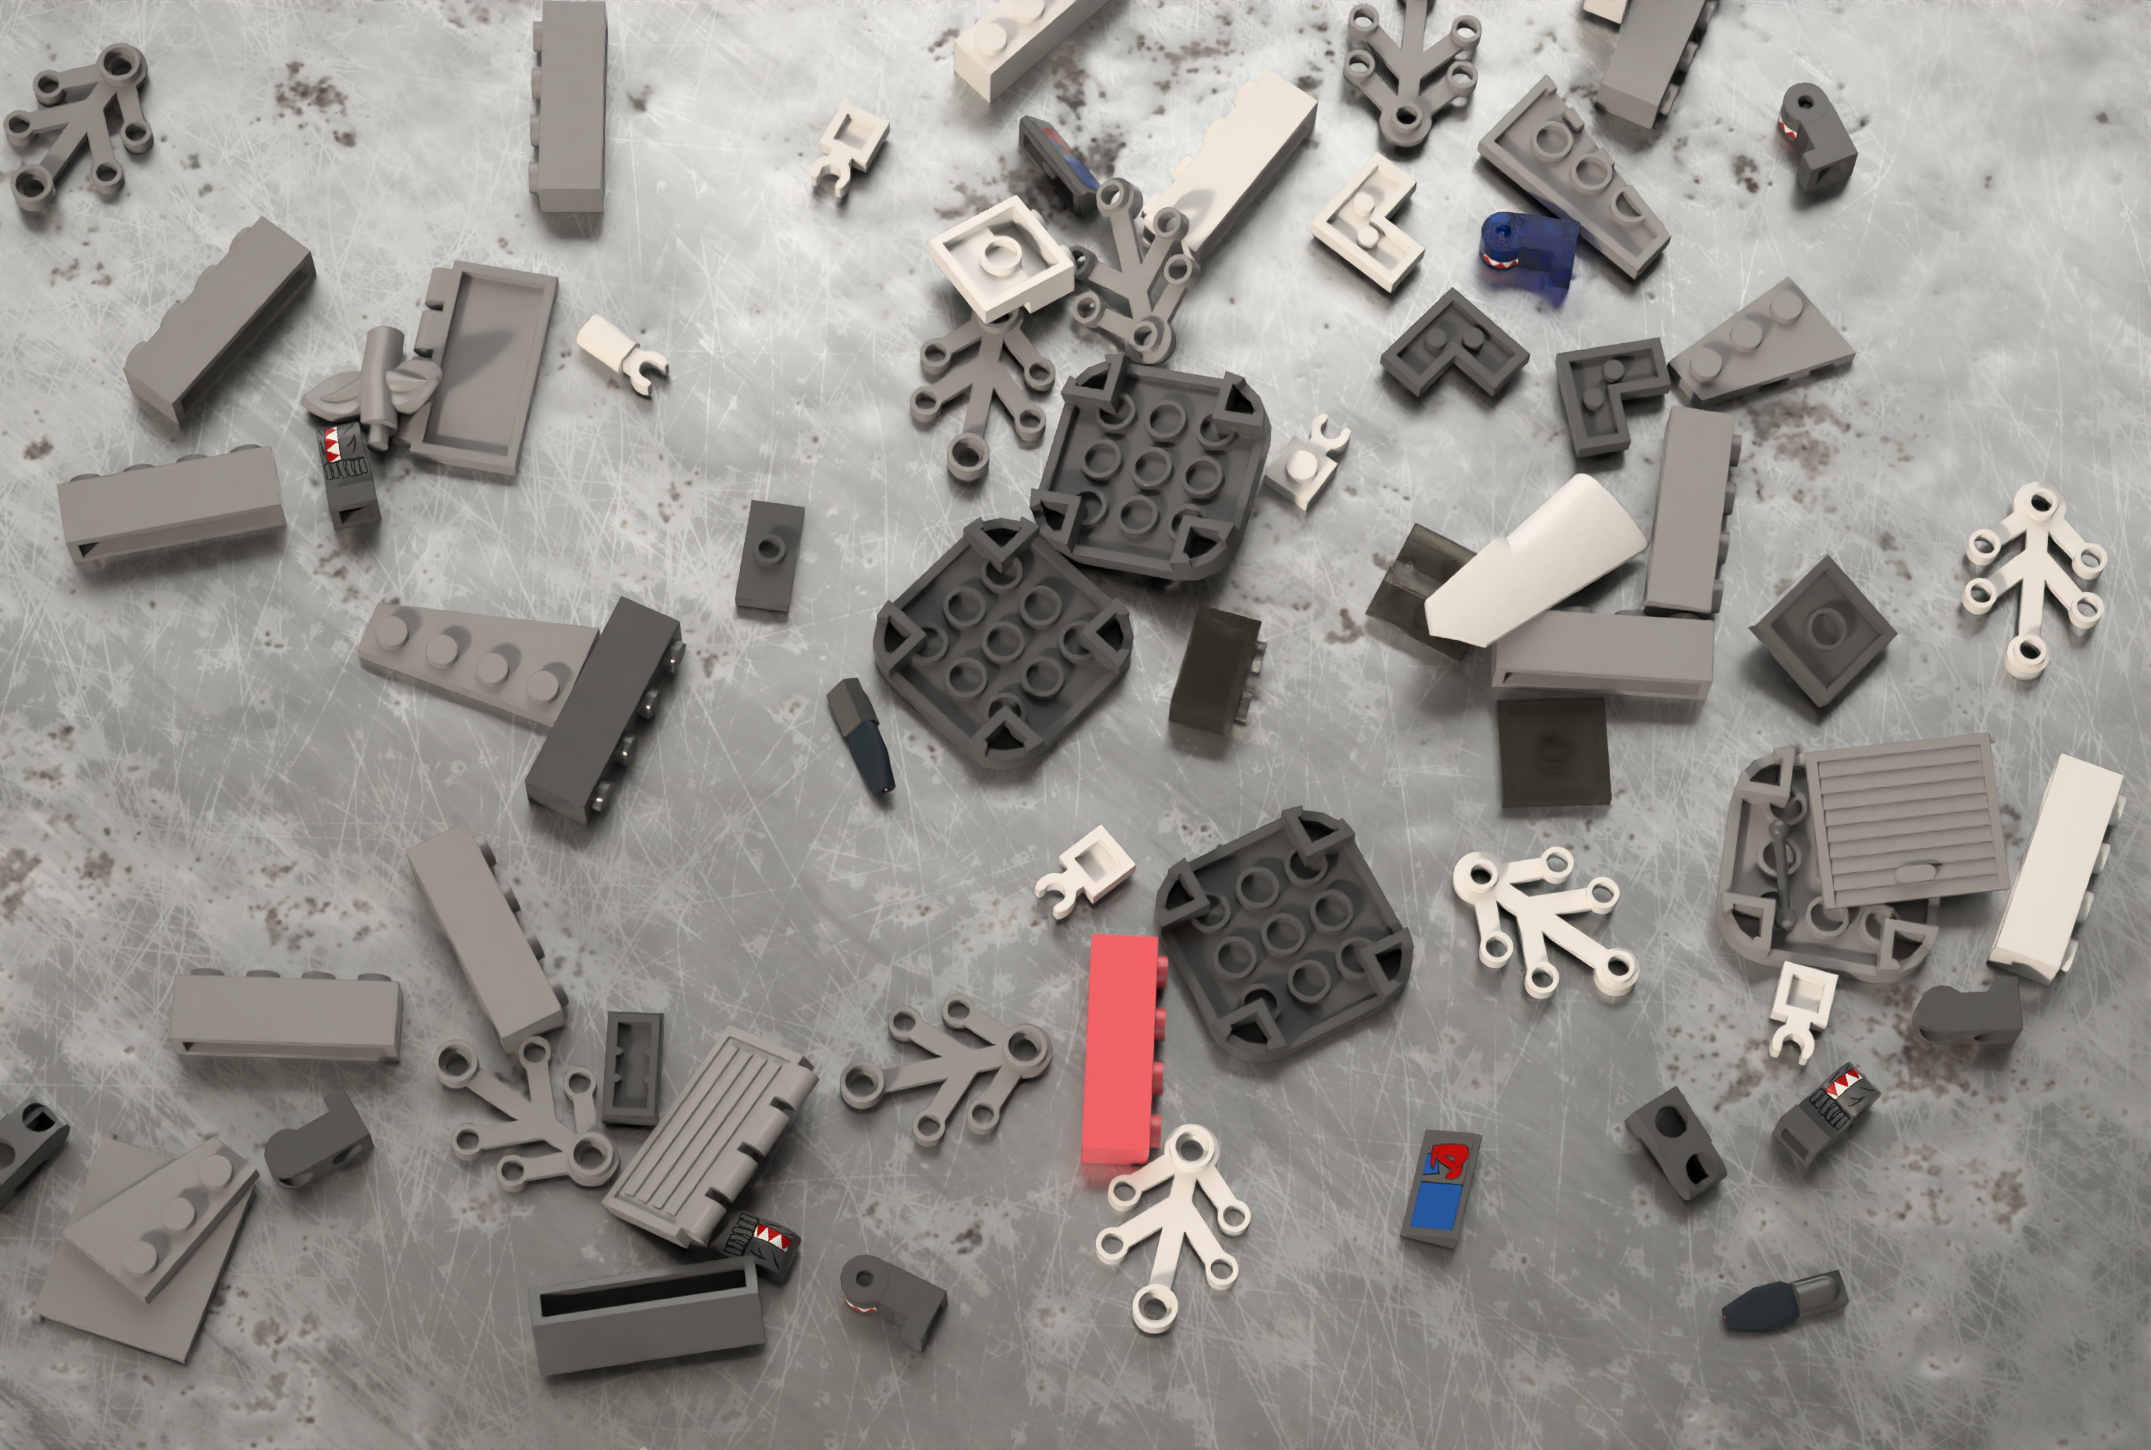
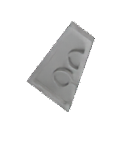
M1788 276L1670 360L1667 364V369L1670 377L1697 408L1701 409L1756 392L1760 386L1788 377L1790 380L1809 375L1811 370L1833 363L1835 366L1852 362L1856 351Z
M214 1136L60 1232L65 1239L149 1305L260 1177V1174L255 1167Z

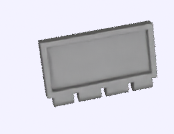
M454 260L452 269L442 267L432 269L425 305L432 309L443 311L424 310L422 312L414 352L431 359L414 357L411 360L427 359L434 362L442 371V379L420 409L411 414L399 412L398 430L392 439L395 445L410 448L411 458L416 460L511 476L517 475L558 294V277Z
M729 1024L601 1203L612 1215L684 1248L688 1247L692 1239L704 1244L726 1213V1209L719 1204V1201L724 1199L733 1203L759 1166L751 1158L753 1153L762 1157L767 1155L791 1121L783 1112L785 1108L797 1112L820 1080L812 1072L814 1066L802 1054Z

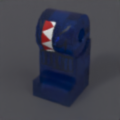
M1494 213L1482 225L1479 256L1485 265L1496 271H1508L1519 267L1550 273L1548 286L1569 289L1580 222L1526 213Z

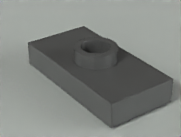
M751 500L735 595L736 605L789 612L805 517V507Z
M608 1011L601 1117L603 1124L657 1126L659 1123L664 1013Z

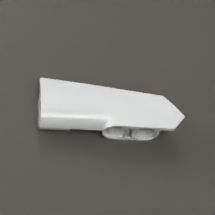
M1576 474L1508 537H1504L1502 534L1497 536L1425 601L1424 607L1429 633L1432 636L1459 640L1486 648L1582 588L1643 553L1648 546L1647 540L1628 513L1603 486L1586 474Z

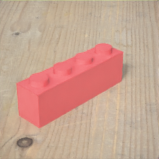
M1092 934L1081 1144L1082 1163L1146 1166L1148 1164L1150 1148L1160 1149L1162 1115H1151L1152 1095H1162L1164 1062L1153 1061L1154 1041L1164 1042L1166 1009L1155 1007L1156 988L1167 989L1168 956L1158 955V937Z

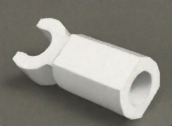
M594 314L578 334L577 344L618 374H624V372L628 374L632 386L640 394L649 396L652 393V383L641 375L644 370L654 368L665 376L669 373V363L662 354L651 350H640L641 345L598 314Z

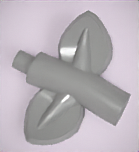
M388 326L374 327L367 333L361 371L341 372L329 377L306 393L301 403L310 412L328 421L352 423L360 420V429L367 434V448L373 452H384L388 449L389 436L394 435L398 430V412L411 414L420 409L441 382L442 371L434 362L427 359H414L400 365L405 337L403 332Z

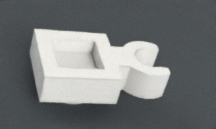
M843 100L819 142L820 152L828 156L819 158L813 164L811 169V185L817 187L823 176L835 174L839 177L835 185V196L839 198L845 196L851 186V168L854 167L865 173L867 172L890 132V122Z
M1324 412L1313 420L1309 441L1306 443L1294 435L1263 477L1264 484L1305 511L1309 509L1337 472L1338 463L1329 457L1338 456L1343 453L1348 447L1351 430L1345 428L1339 437L1335 439L1325 438L1321 432L1327 425L1328 415Z
M1099 825L1059 856L1058 864L1065 872L1062 874L1050 873L1043 876L1035 886V895L1041 898L1050 890L1062 892L1065 896L1064 900L1053 908V916L1056 919H1062L1072 912L1076 897L1081 893H1084L1091 903L1094 904L1135 872L1136 864L1102 825Z
M1787 961L1784 962L1770 1018L1785 1022V1025L1776 1031L1771 1040L1769 1048L1771 1057L1777 1058L1783 1046L1782 1043L1792 1040L1797 1042L1801 1048L1799 1064H1807L1815 1047L1814 1038L1809 1029L1824 1032L1839 975Z

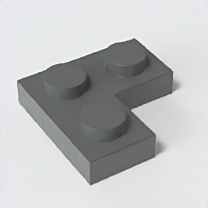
M1452 287L1381 355L1380 364L1417 397L1421 396L1453 364L1457 365L1493 397L1529 362L1530 353Z
M1660 337L1557 353L1555 366L1577 458L1628 450L1631 438L1622 401L1668 394L1670 391L1671 381Z

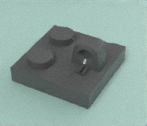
M1828 554L1819 557L1748 627L1818 707L1827 705L1898 634Z

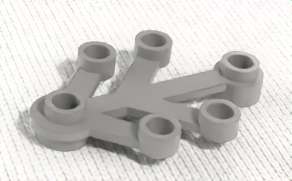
M1399 0L1406 7L1401 50L1379 26L1380 17L1378 11L1368 4L1356 5L1349 13L1348 31L1354 38L1363 40L1399 79L1398 95L1374 73L1375 60L1365 50H1354L1347 54L1344 60L1343 76L1350 84L1359 86L1380 109L1382 113L1379 125L1384 137L1397 147H1413L1421 143L1428 136L1432 124L1431 116L1457 97H1464L1473 93L1478 80V71L1468 61L1454 62L1448 68L1446 81L1418 99L1420 81L1460 52L1476 48L1480 43L1482 25L1474 16H1459L1453 21L1450 33L1423 52L1426 11L1436 0ZM1359 17H1365L1371 20L1372 24L1362 27L1357 25L1355 20ZM1461 28H1468L1475 35L1465 38L1460 36L1457 31ZM1354 63H1362L1368 70L1358 73L1353 71L1350 66ZM1465 74L1471 81L1461 84L1456 82L1453 76ZM1401 115L1410 116L1415 122L1412 124H1402L1398 121L1397 117Z
M115 43L106 47L101 52L96 64L62 72L53 70L40 72L33 80V89L37 100L45 106L60 104L65 99L68 91L94 87L86 100L29 113L23 110H16L6 116L3 127L9 142L15 146H27L36 139L38 133L66 127L39 165H24L13 174L10 186L15 201L21 208L28 211H40L53 202L56 195L54 182L87 136L94 161L91 177L95 188L103 194H114L123 188L125 176L122 166L114 158L104 112L117 96L125 122L120 129V136L125 149L134 154H142L152 147L154 143L153 132L150 124L143 118L137 89L147 78L148 65L144 55L137 48L125 43ZM120 67L131 69L127 74L114 75V72ZM48 83L59 85L52 93L41 91L43 86ZM26 123L29 125V128L23 133L12 132L13 127L17 124ZM134 131L146 133L145 137L139 141H132L128 138ZM106 171L117 173L116 177L111 181L105 182L99 179ZM38 187L44 190L38 196H26L27 192L32 188Z
M1112 178L1101 184L1097 191L1096 199L1097 207L1101 214L1111 221L1122 272L1098 261L1096 255L1083 246L1076 245L1069 248L1076 262L1080 257L1085 256L1084 265L1074 273V278L1079 281L1089 279L1129 299L1133 319L1109 310L1107 302L1091 292L1078 296L1073 304L1072 311L1075 319L1087 327H1101L1125 339L1126 353L1134 362L1143 366H1155L1167 361L1174 353L1176 336L1171 322L1188 289L1195 286L1201 273L1200 267L1196 261L1184 254H1176L1169 258L1177 242L1182 240L1189 230L1187 216L1173 207L1162 208L1155 215L1153 229L1157 235L1144 260L1142 259L1133 221L1143 207L1142 192L1137 186L1124 178ZM1120 191L1118 200L1111 204L1114 195ZM1176 217L1175 227L1171 231L1166 232L1167 223ZM1183 265H1187L1185 276L1177 279L1178 270ZM1164 269L1165 279L1169 283L1156 306L1153 307L1151 292ZM1092 303H1095L1094 313L1086 318L1087 308ZM1152 332L1151 341L1143 346L1145 338Z
M1022 306L1005 314L1004 316L1007 320L1000 324L991 322L985 324L972 308V319L941 339L926 341L920 349V364L923 370L932 375H940L950 368L953 355L981 340L977 358L935 384L917 388L910 397L912 416L920 422L928 423L940 416L943 404L972 387L963 433L954 437L947 448L948 468L959 479L975 480L981 477L989 467L990 450L987 442L984 440V434L993 390L1014 417V430L1021 439L1034 441L1039 439L1045 432L1046 415L1040 407L1031 404L999 361L1004 343L1024 367V383L1030 391L1045 393L1054 386L1056 375L1054 364L1049 359L1041 357L1021 330L1024 321ZM932 351H939L945 355V358L940 362H931L926 356ZM1042 369L1049 374V377L1043 381H1037L1030 374L1034 370ZM924 398L935 402V406L930 410H922L916 404ZM1026 417H1034L1040 423L1035 428H1026L1021 424V420ZM970 455L975 457L978 462L973 467H964L958 461L961 457Z
M964 994L951 995L944 1001L942 1006L944 1024L954 1031L970 1029L994 1045L972 1050L922 1020L918 1011L913 1007L899 1006L888 1017V1031L891 1037L901 1043L913 1041L939 1058L883 1070L869 1060L853 1061L841 1073V1095L852 1107L865 1109L876 1105L885 1093L945 1080L928 1108L919 1112L912 1122V1134L916 1142L925 1147H933L943 1140L946 1132L945 1122L977 1073L999 1069L983 1098L973 1100L967 1108L966 1121L970 1130L979 1135H987L994 1132L998 1127L1000 1109L1021 1078L1036 1077L1049 1066L1053 1047L1048 1034L1042 1028L1029 1023H1021L1009 1028L977 1009L968 996ZM955 1005H962L968 1009L969 1014L963 1020H955L949 1016V1009ZM900 1017H909L915 1022V1026L908 1032H902L895 1027L894 1023ZM1021 1045H1029L1035 1050V1055L1029 1060H1021L1015 1055L1014 1051ZM859 1080H866L872 1084L873 1089L869 1094L860 1096L853 1092V1084ZM985 1108L990 1110L994 1117L991 1122L980 1124L974 1120V1112ZM932 1120L938 1124L939 1131L935 1135L926 1136L919 1131V1125L923 1121Z
M540 1036L528 1037L521 1042L518 1049L520 1063L527 1071L531 1102L480 1068L476 1050L470 1043L460 1039H452L444 1042L437 1048L433 1057V1065L441 1083L450 1088L466 1086L516 1120L480 1127L471 1123L458 1126L451 1136L452 1148L457 1157L465 1161H473L482 1156L486 1149L545 1140L561 1151L524 1159L516 1154L503 1157L496 1166V1176L500 1186L510 1192L523 1190L532 1180L567 1174L576 1183L588 1187L602 1185L615 1175L620 1163L619 1150L610 1136L598 1131L593 1099L597 1093V1081L590 1069L582 1066L574 1067L563 1078L565 1095L573 1102L575 1133L556 1119L549 1073L553 1054L551 1046L545 1038ZM532 1047H541L546 1051V1054L541 1061L530 1062L525 1058L526 1052ZM454 1060H463L468 1064V1067L463 1074L452 1075L447 1071L448 1065ZM579 1077L588 1079L590 1081L589 1089L583 1093L572 1091L570 1084L574 1079ZM466 1134H473L479 1138L477 1146L471 1150H464L458 1146L460 1138ZM589 1152L599 1153L602 1156V1162L595 1168H587L581 1163L585 1154ZM511 1165H518L523 1168L524 1173L519 1180L509 1181L503 1177L505 1169Z

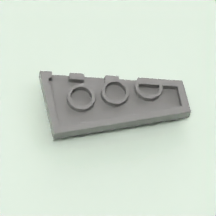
M1546 74L1479 141L1477 151L1633 279H1636L1669 245L1671 235L1633 185L1625 183L1614 168L1615 162L1603 147L1599 149L1584 129V121L1573 107L1569 109L1557 94V86Z
M378 603L357 648V652L362 659L553 727L600 637L599 628Z

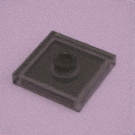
M1604 697L1496 700L1495 716L1502 808L1610 805L1612 792Z

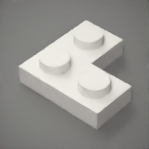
M1376 151L1311 222L1310 232L1388 292L1392 293L1424 258L1425 248L1389 221L1416 191L1417 181Z

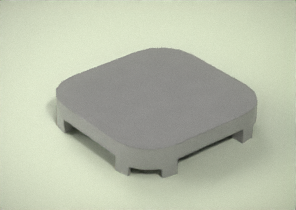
M1796 747L1774 748L1773 753L1754 760L1744 771H1741L1728 809L1716 900L1717 925L1726 943L1743 958L1766 966L1782 968L1784 962L1787 961L1839 975V978L1869 983H1893L1912 975L1926 960L1934 946L1940 928L1937 927L1940 897L1824 910L1805 764H1799V758L1795 755ZM1777 819L1785 820L1790 827V834L1785 838L1790 908L1797 915V922L1789 931H1781L1774 924V916L1779 910L1775 839L1769 834V825Z

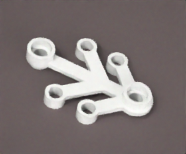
M2039 481L2022 486L2013 499V513L1990 530L1979 529L1975 531L1966 545V554L1970 561L1977 565H1989L1996 559L2001 547L2026 531L2025 550L1988 578L1971 580L1962 595L1964 607L1973 614L1981 615L1990 611L1998 597L2022 580L2018 636L2011 640L2003 658L2007 672L2014 678L2022 681H2031L2038 678L2044 672L2050 660V649L2041 638L2045 585L2066 607L2069 619L2079 628L2088 629L2094 627L2104 612V604L2101 598L2091 592H2082L2047 553L2048 535L2072 559L2074 572L2083 579L2090 580L2100 576L2107 564V554L2100 545L2085 543L2064 519L2066 502L2062 493L2053 485ZM2031 501H2043L2048 505L2049 510L2044 512L2038 511L2032 506ZM1985 541L1991 546L1992 552L1981 553L1976 549L1974 543ZM2081 556H2093L2097 560L2098 566L2094 568L2087 567L2083 564ZM1981 590L1985 592L1988 596V601L1984 603L1975 601L1971 596V591ZM2087 604L2093 608L2095 615L2092 617L2083 616L2078 611L2077 606ZM2024 646L2033 648L2037 652L2038 658H2025L2020 648Z
M1551 847L1543 853L1541 858L1502 863L1496 856L1487 852H1472L1459 860L1453 873V886L1461 899L1473 904L1475 907L1481 936L1479 957L1486 966L1490 968L1505 966L1513 952L1511 938L1501 932L1498 904L1516 916L1527 968L1524 986L1532 997L1537 999L1550 997L1556 991L1559 983L1557 969L1548 962L1543 935L1594 968V982L1603 993L1610 996H1622L1633 989L1638 979L1640 968L1636 957L1631 952L1622 948L1608 950L1558 917L1559 915L1593 911L1597 914H1606L1612 911L1620 895L1619 887L1612 879L1598 877L1593 879L1587 888L1528 897L1512 885L1545 879L1553 884L1566 881L1570 877L1574 866L1573 856L1567 849ZM1552 858L1561 859L1565 863L1566 869L1562 872H1553L1548 868L1547 861ZM1475 870H1484L1489 874L1491 880L1486 884H1478L1472 879L1471 873ZM1598 888L1606 889L1611 894L1612 899L1606 903L1598 902L1593 897L1592 892ZM1492 942L1500 943L1505 948L1506 953L1501 957H1493L1487 952L1486 946ZM1612 961H1620L1626 965L1628 972L1622 976L1614 975L1610 972L1608 964ZM1536 973H1544L1550 977L1551 985L1546 988H1540L1533 983L1532 976Z
M1185 1124L1174 1129L1165 1141L1164 1155L1131 1175L1122 1174L1116 1176L1108 1187V1201L1110 1205L1118 1211L1128 1212L1138 1206L1141 1200V1193L1174 1176L1171 1193L1168 1198L1118 1228L1109 1227L1103 1229L1098 1234L1095 1244L1097 1257L1106 1264L1115 1265L1121 1263L1127 1257L1130 1247L1162 1229L1150 1283L1137 1292L1132 1307L1135 1323L1139 1328L1148 1333L1164 1332L1176 1320L1178 1301L1171 1288L1184 1234L1205 1264L1204 1276L1212 1288L1217 1290L1229 1289L1238 1278L1239 1265L1237 1260L1232 1255L1223 1251L1192 1203L1196 1181L1217 1208V1226L1224 1235L1238 1237L1244 1234L1250 1225L1251 1212L1244 1202L1235 1198L1215 1167L1220 1154L1219 1143L1215 1135L1206 1127L1198 1124ZM1194 1145L1200 1149L1202 1156L1196 1161H1188L1181 1155V1150L1185 1146ZM1121 1185H1128L1135 1191V1196L1129 1201H1121L1115 1196V1189ZM1236 1210L1243 1215L1244 1222L1239 1226H1230L1224 1221L1223 1215L1227 1211ZM1107 1238H1116L1122 1243L1123 1248L1119 1253L1109 1254L1103 1250L1101 1244ZM1217 1263H1225L1231 1268L1232 1275L1224 1280L1218 1279L1212 1274L1211 1268ZM1152 1303L1159 1304L1164 1308L1165 1315L1159 1320H1151L1144 1313L1145 1307Z

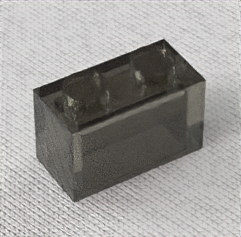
M1199 604L1171 698L1169 721L1231 737L1236 720L1246 722L1254 691L1245 689L1249 673L1251 671L1260 674L1268 647V642L1259 640L1262 621Z

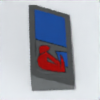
M1028 115L1022 117L1019 123V146L1073 213L1081 219L1098 208L1096 195L1101 186L1100 183L1057 130L1047 121Z
M1426 1129L1400 1236L1455 1249L1483 1135L1469 1132Z

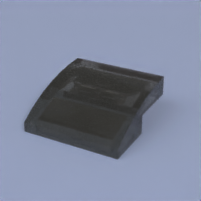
M1415 522L1393 566L1389 567L1365 615L1461 664L1472 644L1430 635L1424 603L1474 558L1477 553Z

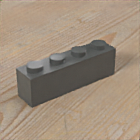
M620 597L525 779L528 800L585 825H588L595 810L602 812L606 808L614 790L615 783L610 780L619 763L625 766L629 763L638 744L639 736L635 735V732L642 718L650 719L660 703L662 689L658 687L667 671L674 673L684 656L686 643L682 642L680 621L628 598Z
M754 1254L528 1288L531 1328L541 1377L767 1343Z

